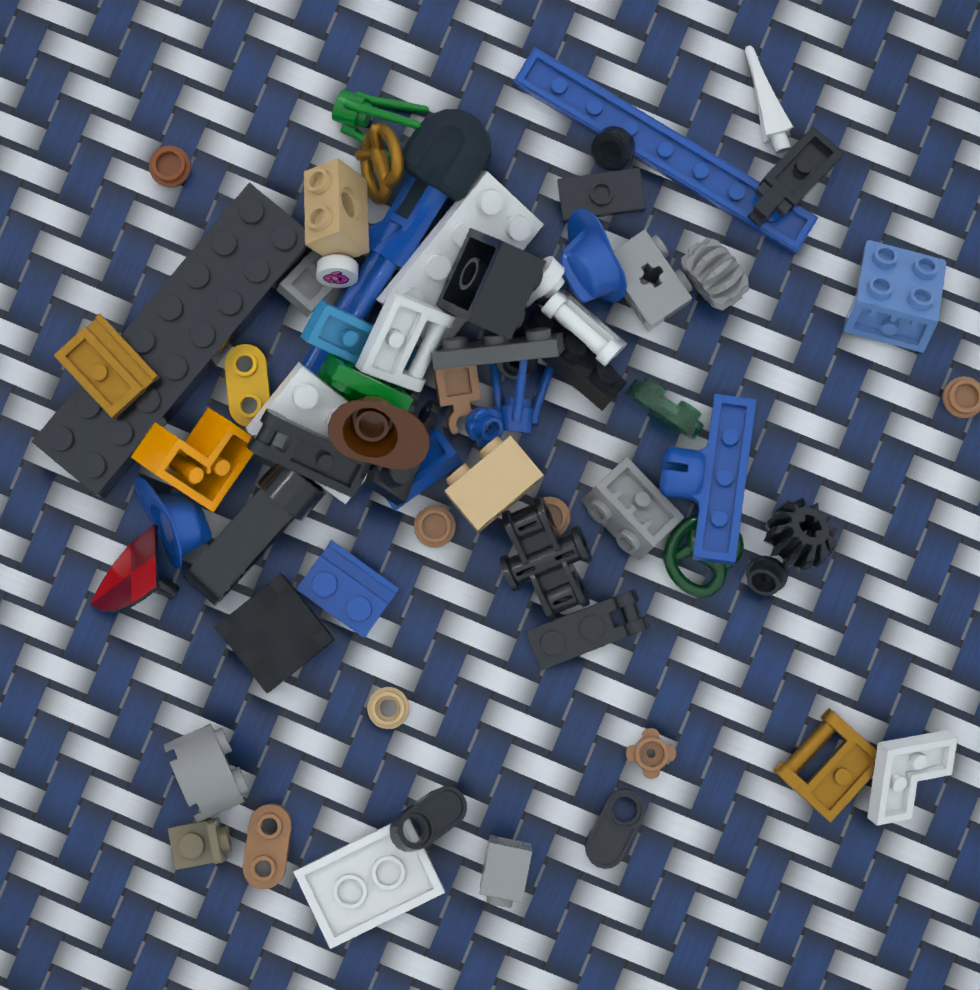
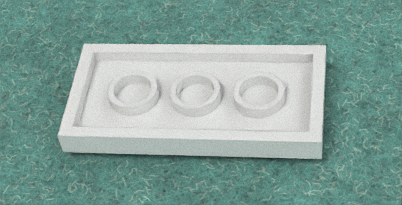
M481 170L465 198L454 202L376 300L381 305H384L390 290H393L429 305L437 306L438 298L470 228L524 250L544 224L488 171ZM457 316L452 327L446 328L438 347L443 345V339L454 337L466 320ZM427 320L419 336L422 340L431 321Z

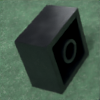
M470 228L436 305L468 322L511 340L514 332L520 328L524 321L525 307L532 292L539 287L542 281V269L546 261L507 242Z

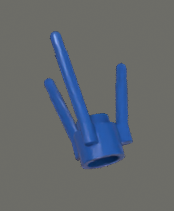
M528 360L519 361L515 397H506L505 405L503 404L500 370L497 363L490 364L494 407L503 414L501 421L504 431L531 433L532 423L539 424L540 409L554 372L548 364L545 367L531 408V400L524 399Z

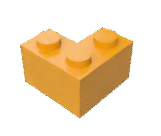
M208 407L185 442L154 422L131 458L214 512L254 453L246 447L251 435Z

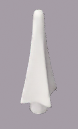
M747 46L745 54L753 80L763 144L771 141L775 154L785 153L791 149L788 137L791 136L789 131L793 128V125L772 90L754 48Z

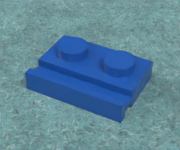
M331 540L296 590L365 638L400 588Z

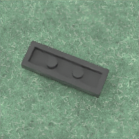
M549 327L526 330L525 336L514 337L511 340L496 333L484 335V341L468 342L467 336L446 338L442 340L443 345L437 347L431 353L433 370L559 357L565 350L563 332L551 333Z

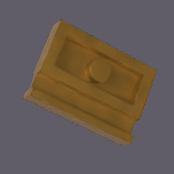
M99 313L95 317L96 319L87 327L85 326L54 354V357L107 414L115 420L146 391L147 387L154 381L156 382L160 377Z

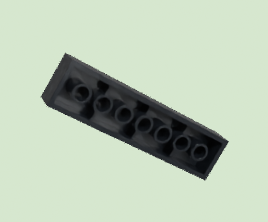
M249 182L121 334L160 378L147 387L146 391L115 420L79 384L31 442L92 493L105 499L136 462L131 456L154 422L163 428L169 423L277 294L278 291L276 289L306 255L313 251L305 245V228Z

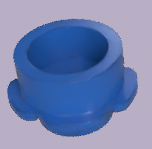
M477 407L473 409L465 422V429L470 439L476 441L478 446L485 447L497 436L501 437L504 432L501 421L503 417L502 412L495 407L490 409Z

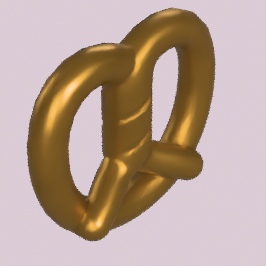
M379 122L370 126L364 136L361 149L355 152V158L360 161L362 176L367 179L369 198L372 202L381 205L389 200L393 186H396L403 176L404 157L400 142L393 129L389 125ZM383 139L385 140L390 152L391 164L388 160L386 150L383 146ZM374 169L380 183V190L375 179Z

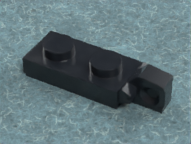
M812 127L762 179L759 187L754 192L761 199L753 206V210L747 217L759 228L775 211L784 217L838 163L844 152L815 127Z

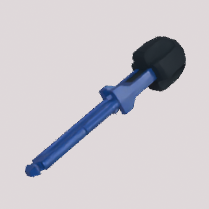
M444 109L428 115L421 122V127L415 129L402 150L404 170L410 176L383 220L369 226L370 252L359 268L357 283L347 288L336 307L365 320L397 267L402 268L420 246L421 239L445 200L449 198L453 201H459L465 198L481 170L486 171L491 158L490 135L474 115L459 109ZM313 345L302 365L317 375L329 352Z

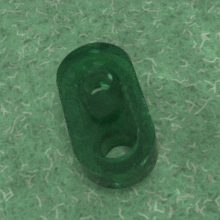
M648 377L643 382L634 379L625 392L626 396L682 435L695 440L704 427L698 420L702 414L682 400L677 405L666 398L664 394L667 390Z

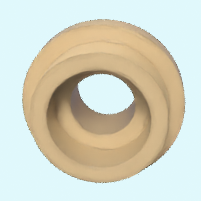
M394 687L378 689L371 695L367 705L369 718L376 726L383 729H394L402 725L408 717L410 708L405 694ZM392 700L395 702L397 710L394 715L386 716L382 713L381 704L383 701Z

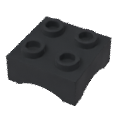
M283 574L276 576L254 596L214 626L266 693L275 689L335 640Z

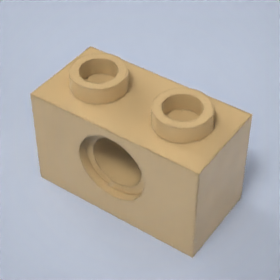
M339 158L304 171L305 245L323 257L331 254H341L355 258L369 253L367 179Z

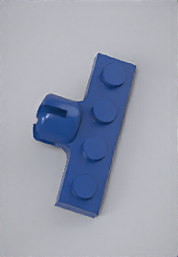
M714 394L706 447L700 450L670 447L664 454L660 479L661 493L666 497L692 500L698 505L699 512L692 560L735 565L756 399Z

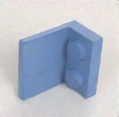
M867 240L863 249L856 295L845 318L843 332L924 353L939 321L946 261Z

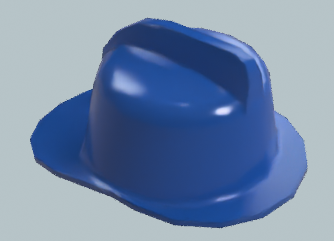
M585 208L574 210L569 217L567 226L569 244L563 249L560 258V264L565 268L562 278L569 290L581 303L597 298L611 303L618 302L626 294L627 282L625 273L613 252L607 234L599 219L590 210Z
M138 476L134 478V486L141 506L152 525L156 524L158 526V535L161 538L171 564L176 569H179L182 566L183 555L207 544L211 540L212 534L204 511L198 502L185 494L169 493L157 495L152 486L144 478Z

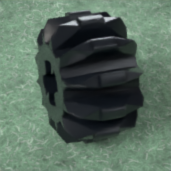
M803 498L795 500L793 503L787 501L781 504L775 510V513L768 518L765 525L768 532L763 541L774 547L770 556L779 555L783 559V568L793 564L799 573L808 568L820 567L837 546L833 538H835L838 529L828 524L831 514L822 515L819 512L818 503L808 506Z

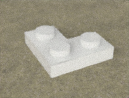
M949 730L878 742L867 818L877 826L912 819L917 781L952 775L958 737Z

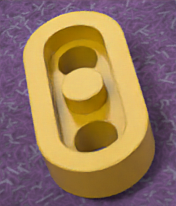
M241 344L229 351L225 358L224 366L230 414L239 425L246 428L271 397L268 363L265 355L253 345ZM242 358L252 359L253 366L248 372L239 371L238 363ZM254 399L257 402V409L253 413H245L242 409L244 401Z

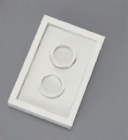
M298 362L247 425L246 429L251 435H257L263 425L260 419L264 411L271 409L287 419L329 438L328 423L332 413L340 405L350 401ZM278 432L272 444L282 448L288 436ZM316 482L344 504L351 498Z
M407 819L403 825L404 836L408 841L416 843L420 837L412 820ZM391 823L294 871L330 949L445 893V889L426 849L423 848L414 852H404L398 849L390 838Z

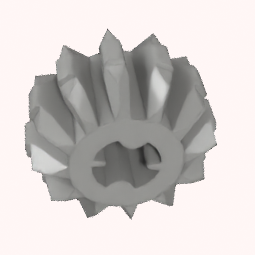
M707 237L701 243L697 242L688 249V253L681 258L682 270L687 275L688 280L693 284L695 290L702 295L703 299L716 309L724 310L730 305L733 306L749 290L748 277L743 272V268L718 240Z

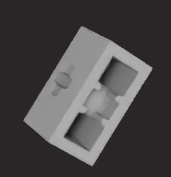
M644 229L613 250L626 277L627 288L624 298L647 331H650L689 305L692 300L689 292L693 290V287L680 269L674 272L665 259L669 256V252L657 235L650 237ZM644 269L648 274L656 272L659 275L656 281V288L651 283L645 285L641 283Z
M494 835L489 836L479 892L480 895L487 897V903L507 908L512 907L513 901L522 903L532 856L531 843Z

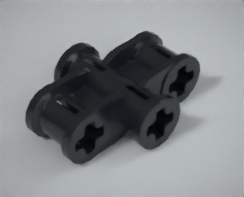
M542 496L535 498L534 504L512 513L509 510L503 511L501 515L505 529L518 553L512 557L508 555L500 557L503 574L512 591L520 590L521 584L531 581L540 604L550 621L557 618V613L580 604L582 607L590 605L584 583L573 564L580 560H583L585 563L592 560L589 545L581 528L578 525L571 528V533L560 537L551 512Z

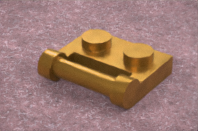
M828 708L820 717L823 721L785 763L780 761L773 771L831 823L872 778L877 750L839 715ZM837 732L844 741L805 783L797 774L830 737Z

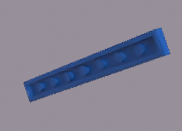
M536 47L533 48L513 81V85L595 135H598L602 129L609 126L625 129L635 142V153L633 155L635 159L795 255L819 218L797 205L791 212L788 211L784 217L775 211L759 228L747 217L753 210V206L761 199L754 193L759 187V181Z

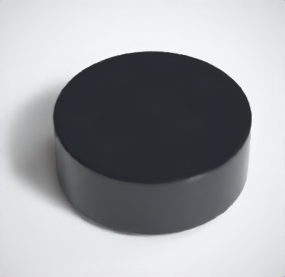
M609 126L602 129L594 138L591 145L592 156L601 167L608 170H619L624 168L633 157L635 142L625 129Z

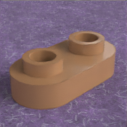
M268 803L260 806L254 811L249 821L243 874L247 882L258 889H269L276 886L284 877L287 868L293 823L288 810L279 804ZM272 818L277 822L278 828L275 833L264 831L262 826L264 819ZM265 860L270 863L271 873L264 876L257 872L256 865L259 861Z

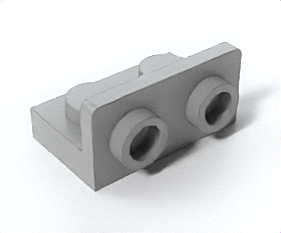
M628 457L619 463L581 500L590 516L596 522L603 524L616 538L620 548L626 553L631 554L636 560L644 557L685 518Z

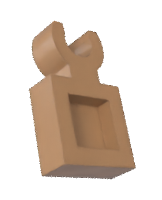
M476 365L433 370L439 406L451 405V412L446 420L448 431L451 434H458L456 426L458 418L468 416L472 411L470 402L482 400Z

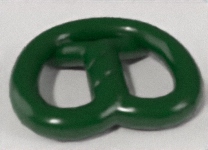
M698 514L684 519L671 532L664 548L663 563L669 577L676 586L689 595L704 598L714 595L721 589L726 579L727 570L734 565L699 561L714 572L712 580L706 585H699L690 581L681 572L677 562L689 556L693 557ZM740 532L735 564L740 560L744 550V541ZM688 533L687 544L677 549L683 537Z

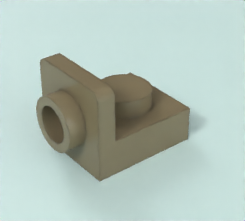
M219 817L168 828L175 870L210 863H223L227 859L226 852L232 851L228 826L221 827Z

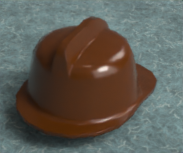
M365 396L340 405L332 413L328 423V435L334 448L343 456L360 462H367L389 469L407 470L419 465L426 458L430 448L429 434L424 424L413 413L395 407L388 400L378 396Z

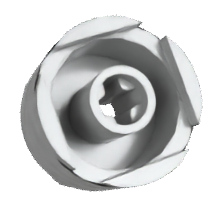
M208 724L163 744L165 752L174 749L177 759L170 761V764L188 806L198 804L200 812L194 814L197 823L245 802L242 794L248 792L249 788L240 767L231 770L225 754L232 752L223 728L214 731L212 725Z

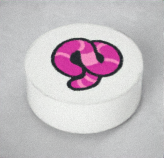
M326 255L317 261L316 279L319 283L328 287H350L358 281L359 264L353 258L346 255Z

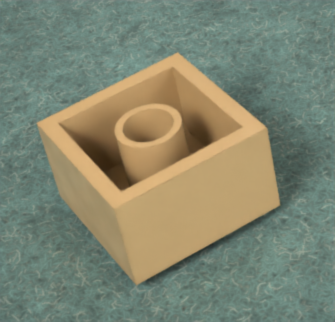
M511 435L504 441L499 436L494 438L479 451V456L482 460L471 469L465 463L446 479L449 485L444 490L446 496L477 533H480L498 518L503 511L510 508L543 479L544 474Z

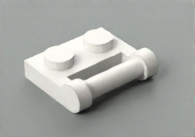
M390 290L355 367L362 373L416 392H421L426 382V379L423 377L432 360L431 353L437 349L446 328L452 327L457 316L441 307L432 306ZM426 321H431L409 369L404 370Z
M566 290L557 291L541 309V312L549 319L554 317L584 342L597 355L595 359L604 366L617 357L627 345L622 338Z

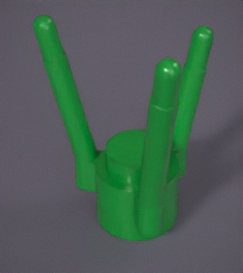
M343 89L334 104L332 120L342 124L340 133L351 136L362 143L365 134L358 130V127L366 128L372 116L414 129L421 127V123L417 120L374 106L422 114L428 113L429 108L425 105L371 96L360 91L352 93ZM386 150L388 160L391 163L390 152Z

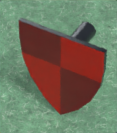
M156 524L136 538L113 563L100 583L91 601V606L103 612H120L135 606L155 591L170 600L177 595L179 586L159 574L158 526Z

